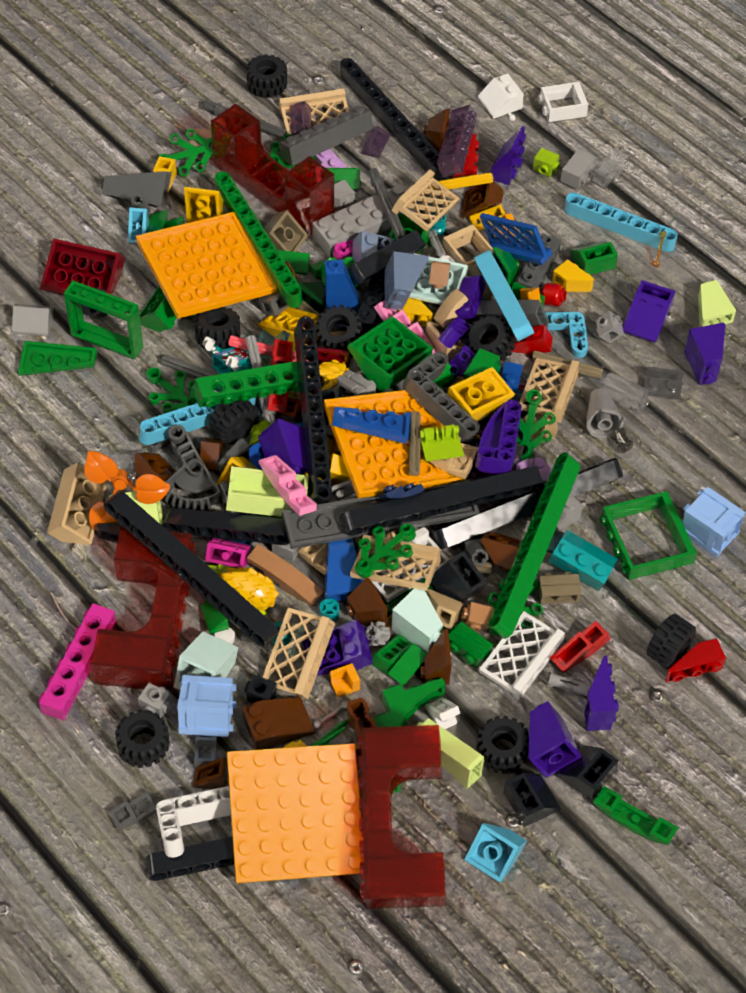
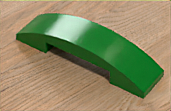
M606 786L602 788L593 804L604 814L628 830L648 840L663 845L670 843L679 827L661 817L658 820L623 801L622 795Z

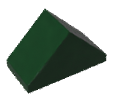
M298 282L302 291V300L320 314L321 312L323 313V282Z

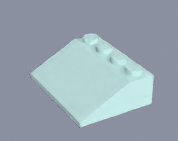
M429 257L409 298L441 305L455 289H460L463 278L467 276L468 265ZM432 261L451 263L448 285L444 286L443 289L433 288V284H429Z

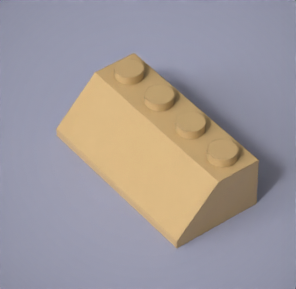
M79 462L64 469L47 533L61 542L91 545L95 530L90 525L89 512L95 503L103 501L107 480L101 484L91 482L85 476V466Z

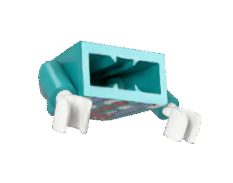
M205 337L202 345L205 346L206 350L211 351L212 368L218 373L224 374L252 369L250 356L247 351L237 347L221 349L214 345L215 341L212 338Z

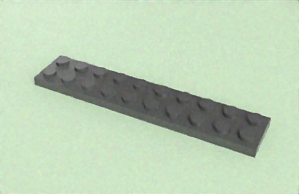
M468 479L465 481L427 488L420 493L470 482V480ZM379 496L318 504L316 511L301 516L293 509L283 510L282 517L290 547L295 549L363 537V535H373V531L349 536L341 516L350 510L396 499H380ZM475 505L406 523L417 528L463 520L480 513L478 506ZM405 523L384 528L385 533L399 531L400 527Z

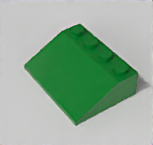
M393 316L350 343L347 347L366 378L372 380L376 388L382 393L387 388H392L404 380L414 365L429 352L433 351L431 345Z

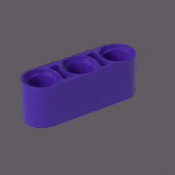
M482 275L466 276L463 278L459 291L466 295L468 301L455 311L458 317L462 319H474L476 317L485 289V279Z
M457 317L448 325L438 339L446 347L452 348L470 326L465 320Z

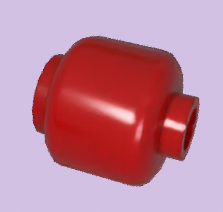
M546 283L543 289H540V294L545 296V306L559 307L566 301V289L559 283Z

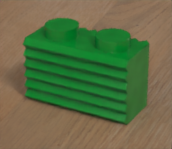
M463 621L449 634L450 652L461 656L467 665L477 668L492 653L493 644Z

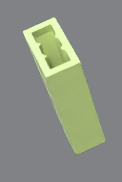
M429 718L424 723L420 722L416 725L413 741L466 789L482 776L484 757Z

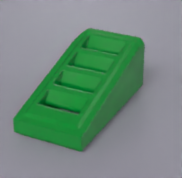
M398 634L374 654L372 665L387 675L412 643Z

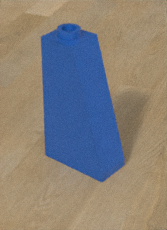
M325 261V309L329 308L330 310L334 305H336V308H339V305H343L345 309L348 306L351 308V311L354 310L358 314L361 306L360 297L344 261Z
M353 539L327 543L324 600L329 598L336 601L347 600V597L364 581L363 579L350 577V572L357 558Z

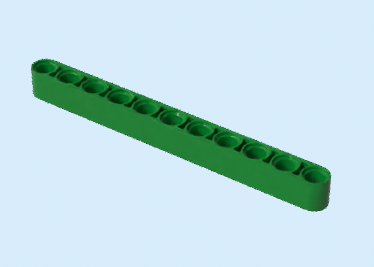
M223 171L218 172L215 175L216 191H220L230 213L235 212L286 304L291 308L301 306L303 302L302 291L297 280L230 174Z
M567 452L560 454L554 463L489 620L488 627L503 639L510 637L516 628L579 473L581 464Z

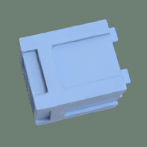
M707 487L705 490L701 489L697 493L699 497L691 505L687 504L683 508L685 512L682 523L690 540L717 558L739 534L746 512Z
M183 675L177 705L179 734L229 737V731H233V724H230L233 708H237V701H233V691H236V684H233V678Z

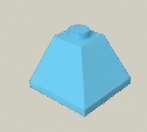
M483 823L464 860L501 883L517 861L527 840L510 829Z

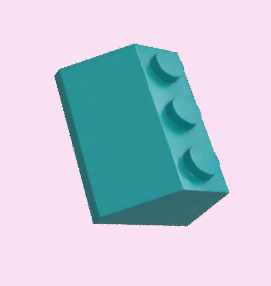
M566 530L548 562L565 572L579 574L580 581L600 591L618 559L573 532Z

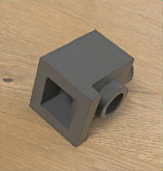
M278 289L276 293L258 299L265 315L276 317L288 307Z

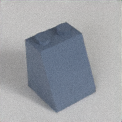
M393 252L384 270L385 308L393 310L403 309L429 256Z

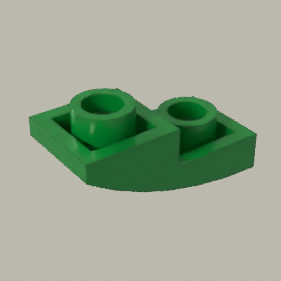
M413 643L388 672V675L402 686H405L415 672L420 669V666L424 664V658L427 653Z

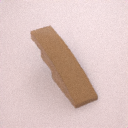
M260 544L247 557L248 563L261 569L264 572V576H268L269 579L280 584V589L311 607L324 594V591L307 576Z

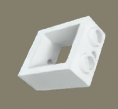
M579 82L541 87L538 101L539 104H542L543 115L547 117L548 122L587 116L588 103ZM573 98L575 105L552 108L549 101Z

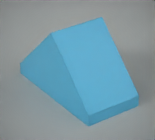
M129 207L128 243H137L136 236L148 232V210L145 208Z

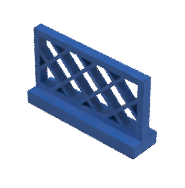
M484 213L479 216L492 248L498 247L511 253L515 259L543 265L552 255L551 248L544 246L537 226Z

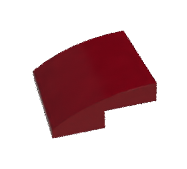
M317 348L319 364L337 360L341 364L345 362L346 367H349V351Z

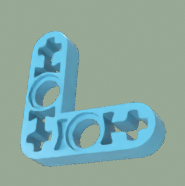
M545 312L548 320H550L548 330H568L572 354L578 358L586 356L588 341L583 314L580 312ZM555 319H560V320H562L563 322L560 323V324H557V323H555L553 320H555ZM579 332L582 336L575 337L573 333Z

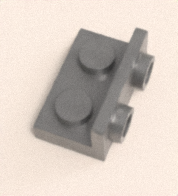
M647 367L643 395L680 400L684 372L674 369Z

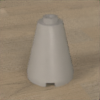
M599 388L593 390L590 394L586 427L593 437L606 439L611 434H618L623 428L624 422L620 411L605 389Z

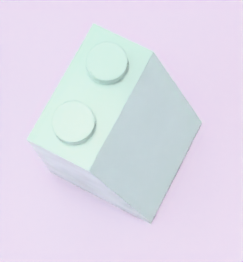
M413 589L393 609L392 631L400 634L412 644H416L428 654L442 633L443 624L425 590Z
M202 632L179 656L174 688L181 690L183 675L226 678L235 664L238 647L206 632Z

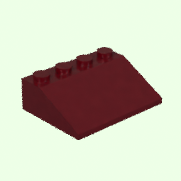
M53 238L40 290L64 295L70 283L76 281L92 288L104 289L106 293L112 295L120 279L125 258L117 252Z

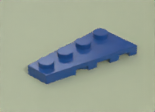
M335 407L332 426L406 444L409 436L411 413L404 412L403 415H396L393 411H387V414L377 413V410L361 412L360 409Z

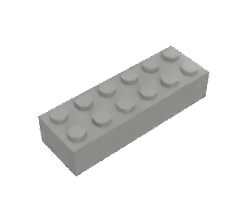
M402 184L387 189L393 206L407 191ZM376 194L312 222V237L328 258H333V250L336 244L353 240L361 231L383 236L390 233L392 227Z

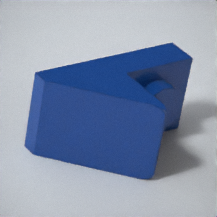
M505 361L502 379L513 392L517 393L523 365Z

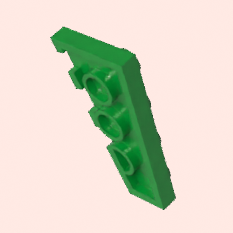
M24 341L18 375L24 376L94 368L98 351L97 348Z

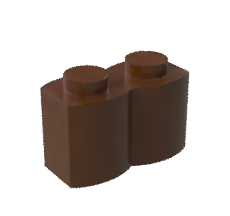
M362 697L349 701L347 703V720L350 727L354 730L357 744L362 748L367 742L376 741L377 726L374 719L369 715L367 702Z

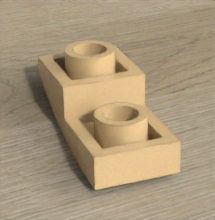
M455 289L437 310L433 318L435 322L443 328L449 325L458 317L455 311L468 301L466 295Z

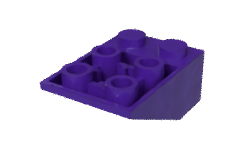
M522 126L502 146L491 168L493 181L510 185L512 179H516L517 169L522 167L524 160L521 156H523L525 146H523L526 140V134H524L525 126Z
M641 280L625 320L623 332L656 343L673 305L676 291Z
M357 620L333 629L317 676L330 674V671L351 663L355 670L373 664L369 640L366 637V628ZM305 639L303 641L304 650L310 648V639Z
M607 656L603 657L588 693L584 709L586 731L611 730L613 722H616V712L619 711L618 700H614L615 682L611 681L612 664L608 663Z

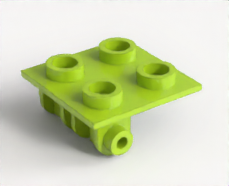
M442 425L440 430L435 426V431L434 428H423V430H420V441L426 462L464 456L458 435V425H447L445 429Z

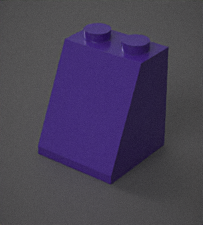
M724 322L689 330L684 353L699 385L711 384L717 381L723 358Z
M278 418L258 437L264 457L276 455L293 469L296 474L303 475L307 472L303 428Z
M549 701L538 705L530 711L529 759L546 778L582 758L564 719Z

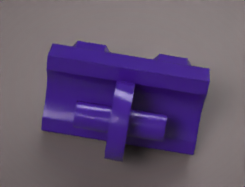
M464 345L449 363L452 367L449 370L451 374L454 373V379L457 376H464L465 371L476 355L467 345Z

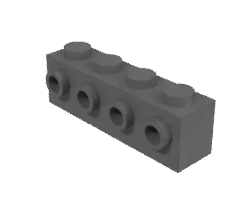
M543 233L541 234L545 247L551 248L552 255L543 265L531 262L523 263L521 275H517L515 282L527 288L539 287V291L560 252L562 241Z

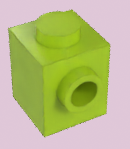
M541 148L534 158L533 171L551 177L560 168V155Z

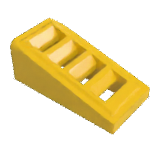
M499 204L469 216L475 228L483 230L484 227L479 217L482 213L505 218V212L502 205Z

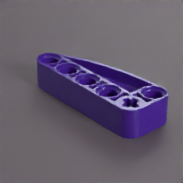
M507 401L489 420L482 434L475 467L479 471L497 475L511 472L522 405L518 401Z

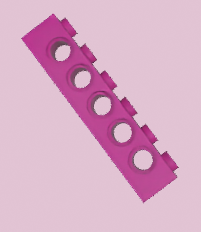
M93 603L90 609L85 611L81 626L76 628L73 641L68 643L64 658L60 659L57 664L56 673L49 678L45 693L42 692L39 697L38 703L42 713L63 721L65 720L116 623L114 610Z

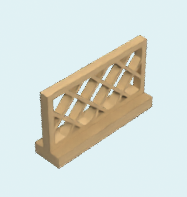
M337 89L280 98L279 109L283 117L286 133L295 136L303 130L310 129L305 126L308 121L315 125L321 124L324 119L332 118L328 116L330 111L337 113V116L341 115L344 111L348 112L345 90ZM343 104L341 111L334 108L335 105ZM321 107L328 108V110L325 113L319 111L318 109ZM309 109L312 111L309 116L302 113L303 110ZM293 112L295 116L290 118L286 116V113ZM315 113L321 116L319 121L312 118ZM298 116L306 119L303 124L295 121ZM294 124L298 126L299 129L296 131H290V126Z
M432 170L426 172L397 200L391 210L395 214L401 211L425 231H429L460 199L433 178L435 173ZM431 185H433L438 190H432ZM424 194H429L430 198L425 197ZM435 195L440 196L441 199H436ZM416 201H421L422 205L417 204ZM427 202L432 203L433 206H428ZM438 204L443 205L444 208H439ZM419 210H424L425 214L420 213ZM430 211H431V212H435V213H436V216H435V215H431V214H430ZM422 219H427L429 224L425 223Z
M536 358L519 402L522 405L521 410L528 412L529 405L524 404L528 402L526 394L529 390L536 388L545 398V400L537 405L536 413L544 415L547 412H552L556 417L555 422L561 423L578 377L579 361L572 360L570 365ZM538 366H546L547 368L540 370ZM562 369L566 370V372L559 374L556 370ZM552 372L554 376L547 378L545 374ZM541 377L543 380L536 382L534 378ZM559 380L561 384L554 386L552 382ZM547 384L550 387L543 390L540 386ZM554 392L557 396L550 398L547 394ZM533 397L532 401H536L538 397ZM550 404L552 410L545 409L542 406Z
M363 535V538H367L371 542L372 547L369 550V555H374V536ZM384 538L383 546L387 544L391 539ZM401 541L392 550L400 549L401 546L409 544L412 546L413 555L409 558L397 557L400 567L397 570L385 569L388 574L383 576L376 574L381 570H374V573L367 577L370 581L428 591L436 567H439L441 562L440 548ZM360 550L350 572V577L365 580L366 578L360 577L355 571L356 563L361 560ZM407 561L412 563L404 566L401 562ZM420 565H430L431 567L423 570ZM415 567L419 570V572L412 575L408 572V570ZM404 573L407 577L397 579L395 576ZM422 576L426 579L425 583L415 581V579Z
M288 608L262 678L269 679L270 674L277 671L280 677L276 681L278 690L308 700L335 623L328 617H319ZM292 614L298 615L301 622L291 627L289 621ZM312 620L318 621L317 628L309 632L306 624ZM304 626L307 634L297 639L294 630ZM291 633L294 641L285 646L282 640L285 635ZM309 638L311 642L310 648L302 651L299 643ZM297 645L300 653L290 658L287 649ZM284 652L287 660L278 665L276 657ZM302 657L304 660L303 667L296 670L292 662ZM290 664L293 672L283 677L280 668ZM295 676L297 679L295 689L288 688L285 681Z

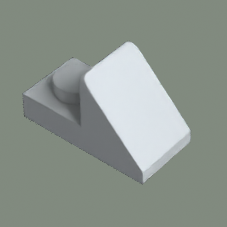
M441 697L425 705L431 719L442 728L447 729L457 724L455 716L460 714V711L456 704Z

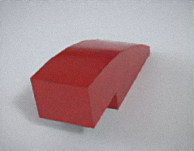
M595 621L582 633L579 631L553 654L550 659L565 673L598 651L611 640V637Z

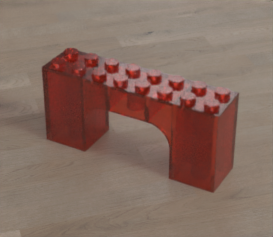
M236 103L211 120L213 160L217 168L229 173L232 179L278 213L287 210L310 236L312 235V222L334 213V173L310 156L290 171L265 151L261 143L260 120Z
M121 526L114 556L117 581L149 584L156 588L150 619L143 628L133 632L98 629L90 664L94 684L144 690L148 683L168 690V685H172L173 682L171 670L172 667L176 666L177 655H175V649H179L180 646L178 634L183 630L184 622L181 619L182 614H186L187 603H185V598H189L190 586L126 528ZM170 532L197 556L195 542H192V534Z
M439 725L362 728V735H358V747L360 748V754H362V756H358V765L362 775L359 777V790L361 796L363 795V797L359 798V811H361V816H363V819H359V830L361 838H363L359 842L361 858L364 859V862H360V875H362V881H364V884H360L362 902L366 903L367 909L446 906L443 852L406 853L396 848L392 842V795L397 786L408 780L442 779Z

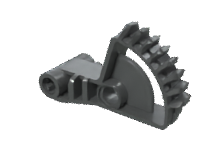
M173 425L168 431L171 450L182 467L166 481V483L170 484V489L164 497L167 504L171 502L173 508L178 505L180 509L185 507V509H200L204 511V508L208 507L211 511V506L221 501L220 489L198 455L185 428L181 425ZM194 469H200L198 472H193ZM176 485L182 490L191 493H200L212 488L215 494L200 499H188L174 494L171 490Z

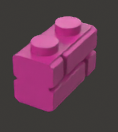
M213 538L208 542L205 561L236 568H245L248 565L247 557L251 552V545Z

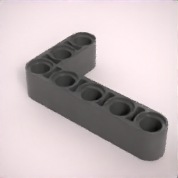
M435 352L408 372L403 388L442 425H458V435L461 437V442L470 443L479 430V424L433 382L441 376L448 363L446 354Z

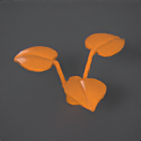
M88 451L84 467L85 476L88 480L97 484L104 483L106 480L112 481L114 487L112 495L117 490H123L129 485L133 491H137L136 499L139 502L153 504L164 498L170 489L169 483L153 474L141 475L137 478L134 486L132 480L128 479V473L123 469H118L114 460L102 453ZM99 501L91 507L89 522L94 530L97 531L98 524L119 523L105 510L103 501Z

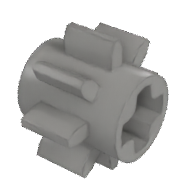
M371 622V625L366 629V637L373 646L385 645V642L390 638V628L385 627V622Z

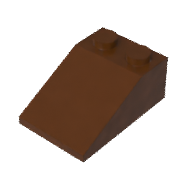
M301 697L261 700L242 707L243 720L255 750L271 749L315 734Z

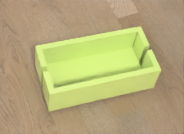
M231 466L227 511L282 517L283 510L292 509L274 488L263 470ZM296 474V480L306 487L307 495L309 476Z

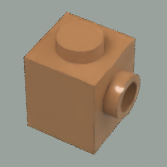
M432 261L429 284H433V288L443 289L444 286L448 285L451 263Z
M471 602L463 608L461 619L473 630L485 631L489 628L488 623L494 607Z

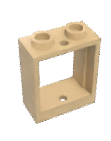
M473 224L443 237V248L446 254L453 257L456 263L465 264L468 267L477 266L475 260L466 262L456 249L472 242L480 253L489 249L491 253L493 252L491 245Z

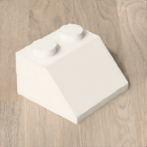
M509 74L493 78L478 95V99L494 119L506 115L508 112L511 113L522 109L524 94Z

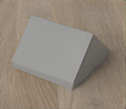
M14 305L12 334L48 336L55 310L54 306Z

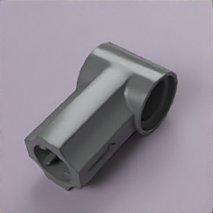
M481 539L463 541L464 552L471 561L476 563L477 566L484 565L488 560V552Z

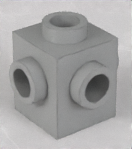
M608 311L595 320L597 325L596 331L599 337L608 343H612L624 335L623 322L620 316Z
M148 683L138 697L139 708L144 712L151 710L152 714L156 712L159 714V718L164 713L167 714L172 706L169 691L151 683Z

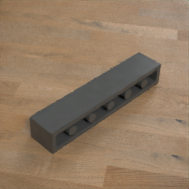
M356 106L348 112H343L337 117L329 118L326 122L316 124L308 130H303L295 136L286 138V140L280 142L283 161L293 166L373 129L371 110L364 106Z

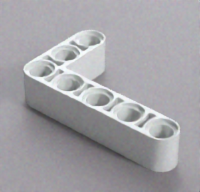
M229 786L165 799L156 805L164 851L168 857H178L184 852L180 826L231 815Z

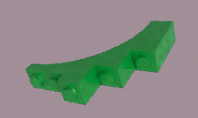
M443 678L431 679L426 684L420 686H411L406 691H404L401 684L389 686L382 691V702L387 713H380L373 718L377 726L376 738L378 741L372 740L362 746L368 770L381 798L401 791V780L396 768L395 749L400 733L407 721L418 709L429 701L445 694L446 684Z

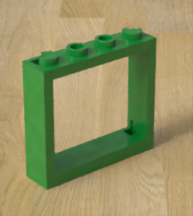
M72 281L64 292L71 336L136 359L144 347L138 304ZM82 305L127 321L129 338L85 322Z
M668 491L603 507L600 523L606 528L607 539L609 542H612L614 555L616 558H619L623 574L626 573L628 580L694 564L697 552ZM660 508L681 554L633 566L613 520Z

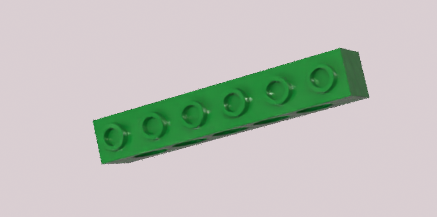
M297 361L196 378L192 389L198 406L213 407L221 403L230 404L238 400L247 401L255 397L264 398L272 394L281 395L289 391L298 392Z

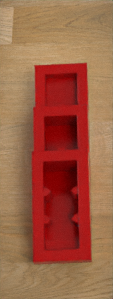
M274 339L270 365L292 362L293 342ZM289 392L281 395H268L267 410L285 413Z

